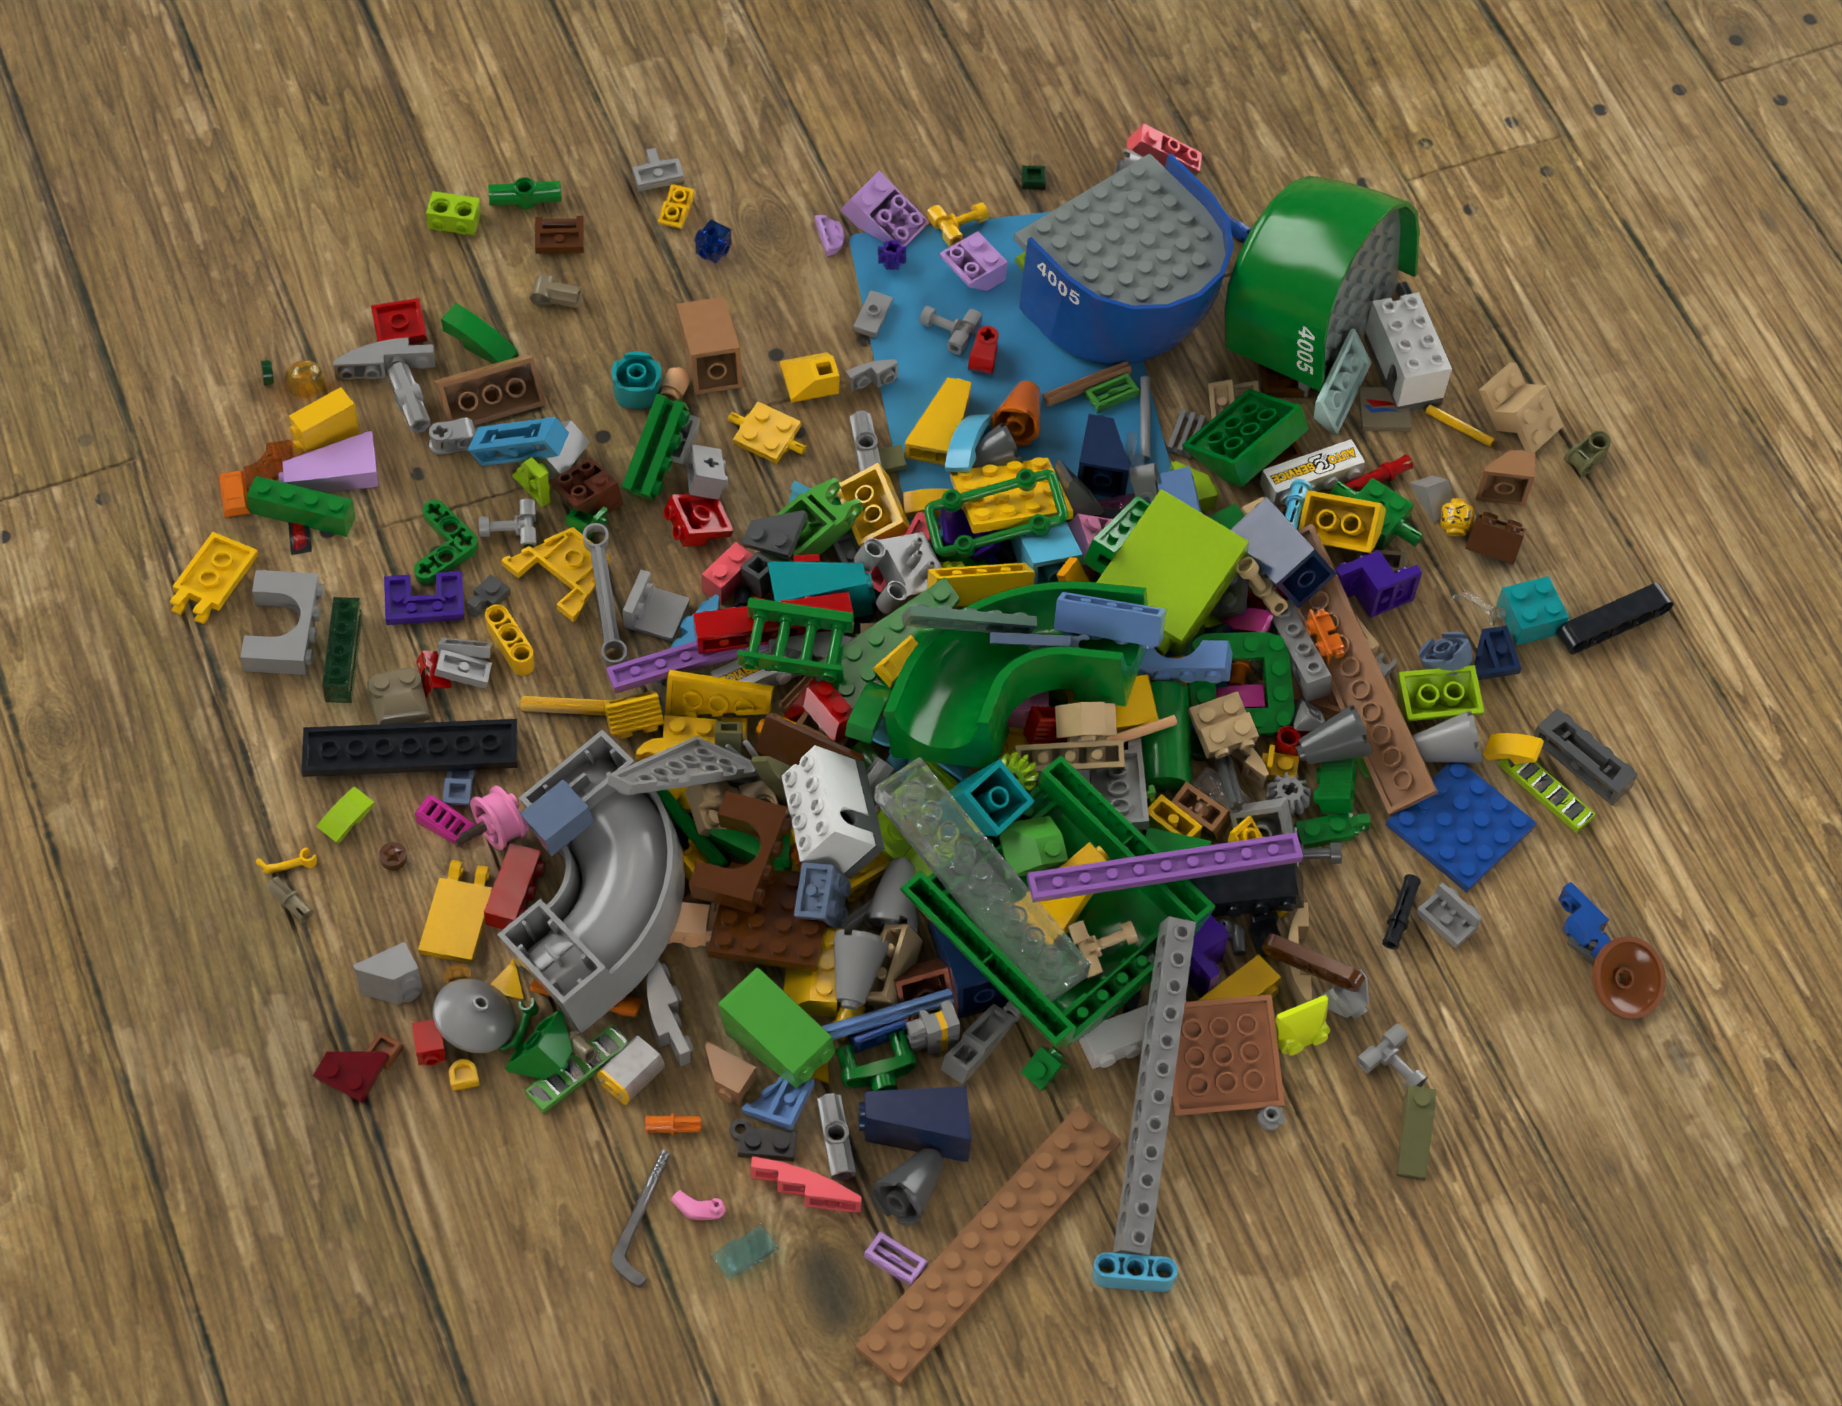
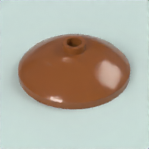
M1629 936L1611 940L1600 950L1594 962L1593 985L1596 995L1610 1013L1620 1018L1637 1019L1650 1014L1660 1003L1666 985L1665 969L1659 954L1649 943L1640 938Z

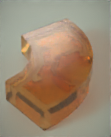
M292 439L266 443V451L261 459L254 464L244 466L247 492L255 476L275 481L279 478V472H283L282 462L292 459Z

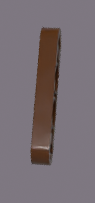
M1269 934L1261 947L1268 956L1351 992H1358L1365 980L1364 975L1359 970L1275 934Z

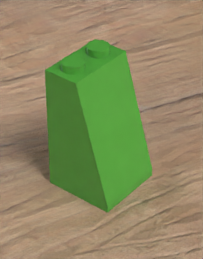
M759 968L750 973L718 1003L726 1035L796 1089L803 1082H807L813 1076L814 1071L822 1064L827 1063L835 1053L832 1036Z

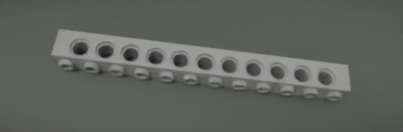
M1170 916L1159 925L1113 1253L1148 1256L1151 1250L1196 922Z

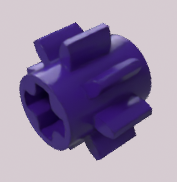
M886 240L883 247L878 246V264L883 263L887 270H898L901 263L906 264V246L901 247L898 240Z

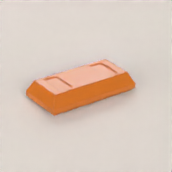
M244 471L218 475L224 517L250 514Z

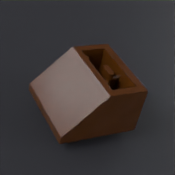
M1484 512L1483 515L1478 513L1465 549L1514 565L1526 529L1522 528L1523 524L1514 520H1508L1507 522L1497 520L1498 516L1490 512Z

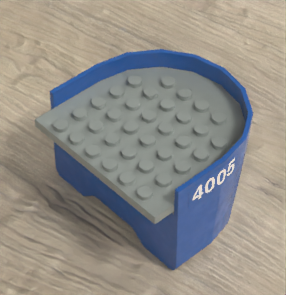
M1149 153L1014 234V241L1026 252L1019 308L1052 342L1076 358L1105 365H1115L1123 361L1140 363L1170 351L1202 322L1210 312L1218 296L1234 248L1229 217L1212 192L1176 157L1169 154L1167 156L1166 168H1164Z

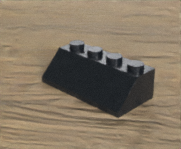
M1297 863L1188 879L1215 905V909L1211 913L1213 918L1226 915L1238 917L1246 913L1266 914L1269 911L1277 910L1289 912L1297 908H1304L1303 877Z

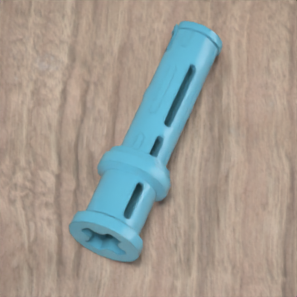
M1302 479L1294 480L1291 483V493L1287 496L1285 503L1287 506L1285 517L1296 529L1300 522L1307 490L1312 491L1311 484ZM1302 486L1303 489H1302V492H1301V494H1300V493H1299V490H1300V487Z

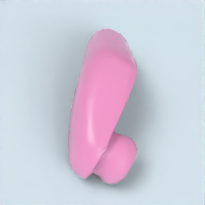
M681 1190L676 1192L671 1198L672 1203L690 1220H716L725 1213V1206L722 1200L718 1198L708 1201H697Z

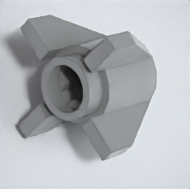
M1362 969L1359 971L1364 975L1365 980L1358 992H1351L1335 985L1319 996H1327L1329 1010L1345 1018L1352 1016L1354 1020L1368 1011L1365 1007L1369 1004L1368 979Z

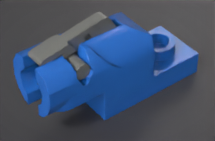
M1570 882L1563 887L1558 899L1562 907L1567 912L1572 913L1566 919L1562 929L1569 937L1568 946L1594 965L1600 950L1611 941L1605 932L1602 933L1609 918Z

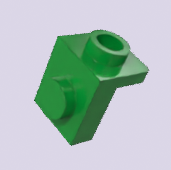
M603 507L596 515L573 509L567 515L564 523L571 528L574 527L583 534L585 527L589 524L599 523L606 526L608 519L605 517L608 508ZM596 532L590 533L587 537L591 538Z
M1041 1046L1022 1069L1021 1073L1040 1090H1045L1061 1069H1066L1068 1064L1063 1060L1065 1055L1054 1046L1051 1048Z

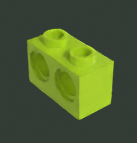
M432 191L426 211L428 229L463 235H475L481 217L480 198Z

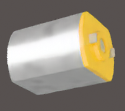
M635 1036L597 1073V1077L602 1087L623 1105H626L664 1069L665 1064L663 1058L655 1049L639 1036Z

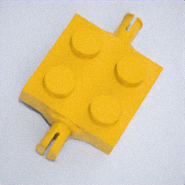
M757 401L752 411L746 417L733 411L728 417L729 422L740 426V429L733 438V444L777 464L783 454L789 450L803 455L806 451V445L794 441L797 432L801 428V421Z

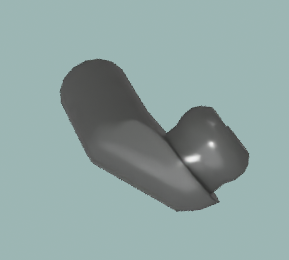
M1227 918L1221 919L1219 922L1227 929L1228 940L1232 942L1233 955H1245L1247 952L1244 929Z

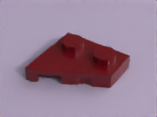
M327 1051L313 1077L363 1103L390 1055L386 1052Z

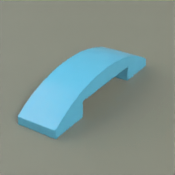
M993 414L968 415L959 423L947 452L946 472H970L977 459L975 453L976 446L983 433L992 430L991 420Z

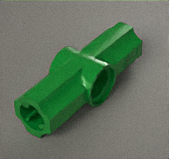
M522 177L514 183L488 185L490 206L516 204L521 209H530L536 203L562 202L560 181L534 182L528 177Z

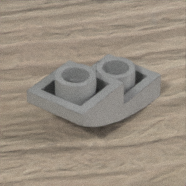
M895 359L879 360L845 371L846 386L852 393L858 389L865 388L871 382L877 388L890 384L898 378V362Z

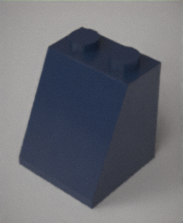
M1089 414L1077 477L1095 495L1125 500L1130 465L1114 418Z

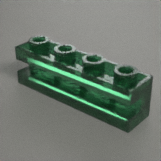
M333 597L322 681L325 702L352 703L363 617L362 609H360V598Z

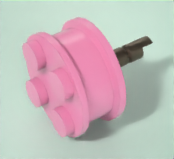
M494 786L490 789L488 795L482 798H472L470 805L477 824L469 828L468 831L460 833L459 838L455 840V846L460 847L483 833L489 843L501 851L506 848L507 842L514 838L519 840L524 838L529 830V826L517 809L519 803L512 793L507 794L501 787Z

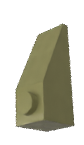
M1408 1085L1403 1098L1397 1176L1422 1180L1426 1178L1435 1115L1436 1089Z

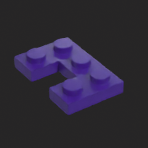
M462 571L436 573L437 594L420 596L411 595L410 575L384 576L386 625L465 620Z

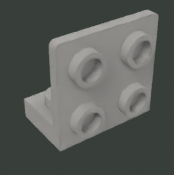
M640 570L623 608L624 627L673 641L690 600L688 597L655 588L654 584L651 583V572Z

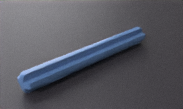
M946 989L822 1026V1028L835 1040L919 1015V1010L929 1012L939 1009L940 1003L950 999L952 1004H954L955 999L953 992L950 989Z

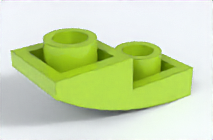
M354 786L328 811L316 827L340 844L355 823L360 824L375 805V802Z

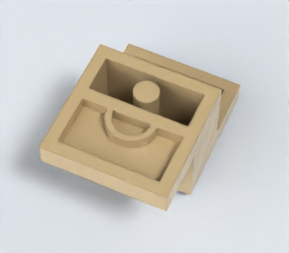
M1508 363L1479 389L1495 430L1517 433L1526 452L1535 453L1563 427L1547 385L1525 384L1517 363Z

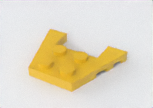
M574 527L545 539L544 543L531 548L529 546L522 549L520 554L513 557L509 555L501 560L502 566L518 579L532 566L539 563L571 588L572 591L562 598L556 606L557 610L573 623L577 620L596 587L590 551L583 545V534ZM606 553L607 563L609 564L610 556Z

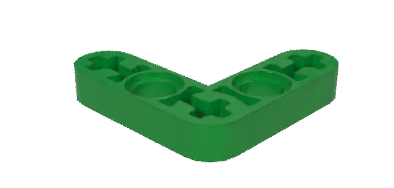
M436 499L427 501L424 504L423 516L426 523L446 543L415 564V579L421 585L433 584L436 582V573L452 571L478 551L476 535L443 502ZM432 510H433L434 512H438V511H439V516H440L441 520L439 521V517H438L435 513H431V514H430V511H432ZM448 524L457 526L454 532L444 531V527ZM461 536H462V540L466 543V544L463 545V546H462V542H461V539H460ZM444 554L453 556V559L449 562L439 560ZM423 570H425L426 572H429V571H430V574L421 573V571H423Z

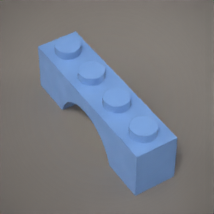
M1202 640L1193 653L1177 659L1166 658L1156 652L1154 648L1146 649L1137 676L1148 675L1150 680L1183 681L1186 683L1195 681H1208L1210 683L1229 681L1233 653L1229 641Z

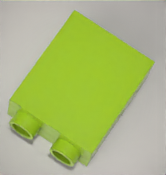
M1160 489L1096 583L1146 588L1148 606L1166 609L1163 640L1154 649L1162 656H1165L1167 651L1180 656L1183 655L1238 574L1236 565L1241 559L1247 557L1249 541Z

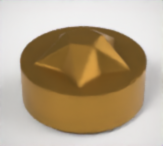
M453 964L444 972L445 986L455 980L472 979L470 969L463 964Z

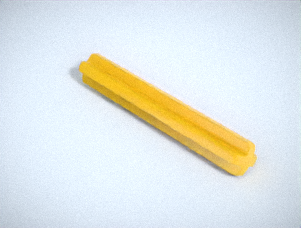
M522 696L520 709L524 712L606 716L603 702L610 700Z

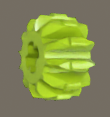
M1018 751L1013 752L1011 756L1008 753L1004 754L1001 757V761L1013 775L1016 774L1014 777L1029 793V790H1033L1037 785L1035 780L1038 778L1039 772L1033 770L1036 762L1029 763L1027 761L1028 754L1020 758Z

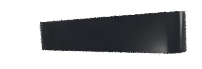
M1653 583L1567 621L1556 630V635L1570 654H1576L1667 613L1673 607L1674 602L1660 583Z

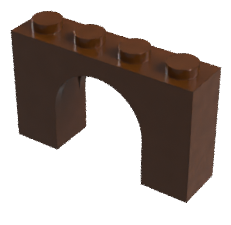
M726 791L717 813L720 826L753 836L760 842V850L752 862L736 869H727L698 861L689 882V888L694 898L754 914L757 904L761 905L763 902L765 884L767 881H771L773 877V864L776 857L779 858L782 854L784 847L782 841L785 834H789L792 829V819L790 818L788 807Z

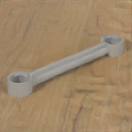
M592 523L586 526L583 531V545L591 554L604 637V644L601 648V660L606 667H610L627 661V647L619 638L605 549L609 543V533L604 525ZM599 532L604 535L605 539L601 543L593 544L586 537L590 533ZM610 648H619L622 650L623 656L618 660H610L605 656V652Z

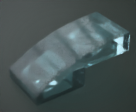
M760 1224L738 1241L734 1238L712 1254L726 1277L730 1279L761 1262L779 1248L762 1224Z

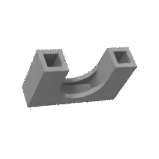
M256 570L252 589L255 606L288 608L295 611L300 616V620L293 630L281 636L244 635L240 656L243 670L245 672L307 675L308 665L313 664L314 653L311 645L316 643L317 640L315 621H319L321 616V607L318 606L319 599L324 597V584H320L318 573Z

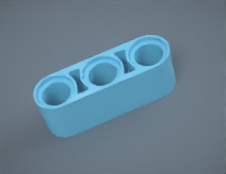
M1106 1252L1098 1255L1095 1259L1092 1278L1098 1286L1104 1288L1167 1292L1174 1286L1178 1268L1175 1261L1167 1257ZM1107 1266L1113 1272L1106 1274L1101 1272L1099 1268ZM1137 1269L1141 1272V1275L1133 1276L1128 1270ZM1165 1271L1170 1277L1161 1278L1157 1272Z

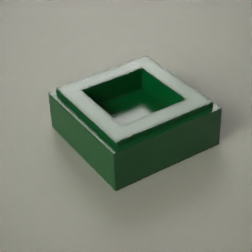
M1022 165V189L1045 190L1046 166Z

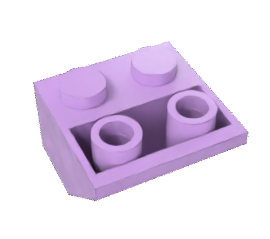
M978 231L940 253V257L970 288L988 291L1006 280L1008 262Z

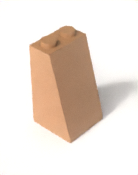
M725 297L676 304L678 325L694 395L743 388L740 346Z

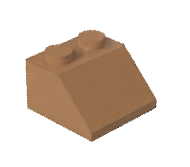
M1509 450L1485 466L1475 500L1525 506L1535 478V453L1524 450Z

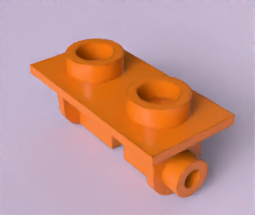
M1310 609L1307 621H1305L1306 630L1310 636L1313 635L1316 641L1315 647L1320 656L1323 657L1326 665H1329L1332 656L1338 659L1345 655V646L1338 633L1328 635L1329 632L1336 629L1329 612H1326L1325 609H1320L1314 615L1312 609Z

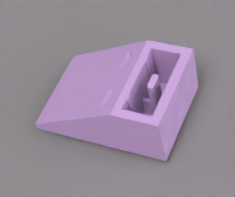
M880 171L840 209L857 228L884 243L886 240H898L901 247L906 246L929 223L916 207Z

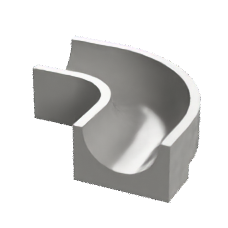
M603 730L598 732L519 797L526 809L560 781L565 780L589 807L594 823L558 851L566 860V871L563 883L555 897L547 905L539 899L497 934L517 967L522 972L527 970L543 986L563 1010L573 1026L581 1033L629 994L653 968L674 932L681 911L685 885L684 857L680 840L657 792L623 795L617 792V789L607 785L610 774L634 764L635 761Z

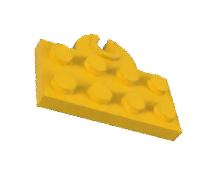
M664 715L663 738H654L643 743L635 754V760L640 761L695 736L715 744L717 719ZM689 786L668 789L689 814L691 809L685 793Z

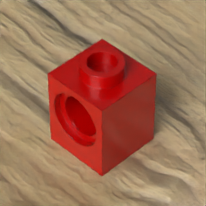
M434 1019L412 1023L418 1065L432 1066L440 1063V1061H446L443 1036L438 1031Z

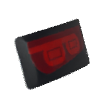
M288 522L291 555L312 552L309 526Z

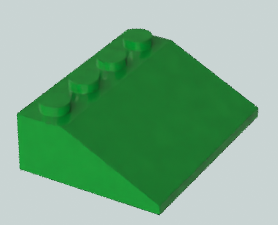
M1248 388L1184 442L1182 447L1222 480L1243 487L1309 429L1300 405Z

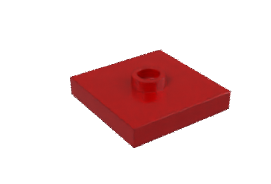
M420 298L371 305L377 342L398 338H408L409 344L427 342Z

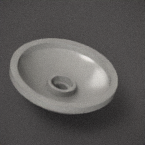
M459 979L452 981L440 990L433 1004V1019L438 1031L449 1043L464 1051L472 1053L494 1051L508 1041L514 1029L515 1016L509 1000L496 987L481 980Z

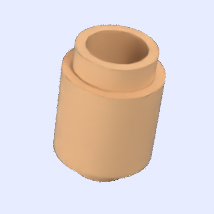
M681 367L670 368L661 384L660 394L666 396L668 400L675 402L676 399L681 401L691 381L688 372Z

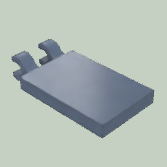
M990 632V644L1079 648V641H1088L1090 636L1085 634L1065 636Z

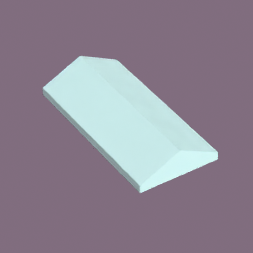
M1350 329L1315 403L1314 419L1330 433L1338 435L1358 393V389L1372 363L1355 329Z

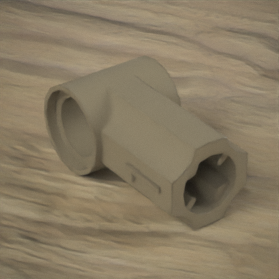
M541 274L535 279L530 294V301L539 307H548L552 303L577 308L580 303L581 287L558 283L553 277Z

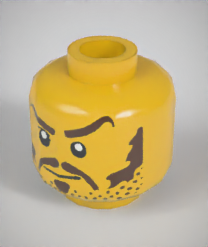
M1452 498L1450 503L1442 506L1441 528L1449 536H1465L1466 532L1471 531L1473 528L1474 508L1466 504L1465 499Z

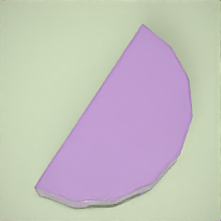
M815 215V223L826 257L836 254L844 243V228L839 221L835 222L832 219H828L826 215Z

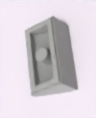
M1304 698L1298 699L1294 705L1295 711L1292 719L1295 730L1312 731L1325 722L1321 709L1310 702H1306Z

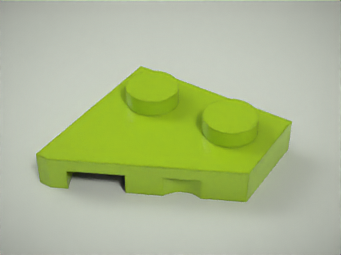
M531 457L522 463L517 471L512 474V477L542 507L550 503L549 472L542 463L538 464Z

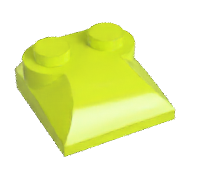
M1326 995L1276 1015L1278 1049H1280L1282 1054L1292 1056L1301 1052L1308 1045H1319L1328 1039L1327 1035L1330 1033V1028L1325 1021L1328 1009V998Z

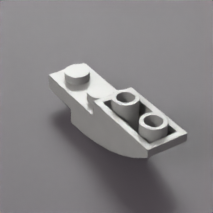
M398 338L354 349L335 359L333 366L336 380L386 378V370L390 369L395 363L402 362L403 364H408L409 368L425 369L436 367L433 344L409 345L408 338Z
M658 959L653 968L648 972L647 977L650 1023L659 1048L670 1044L681 1067L691 1063L690 1052L693 1051V1046L687 1035L683 1037L680 1031L682 1024L677 1013H679L678 1002L681 1001V996L676 985L671 986L668 980L671 978L666 964H660Z

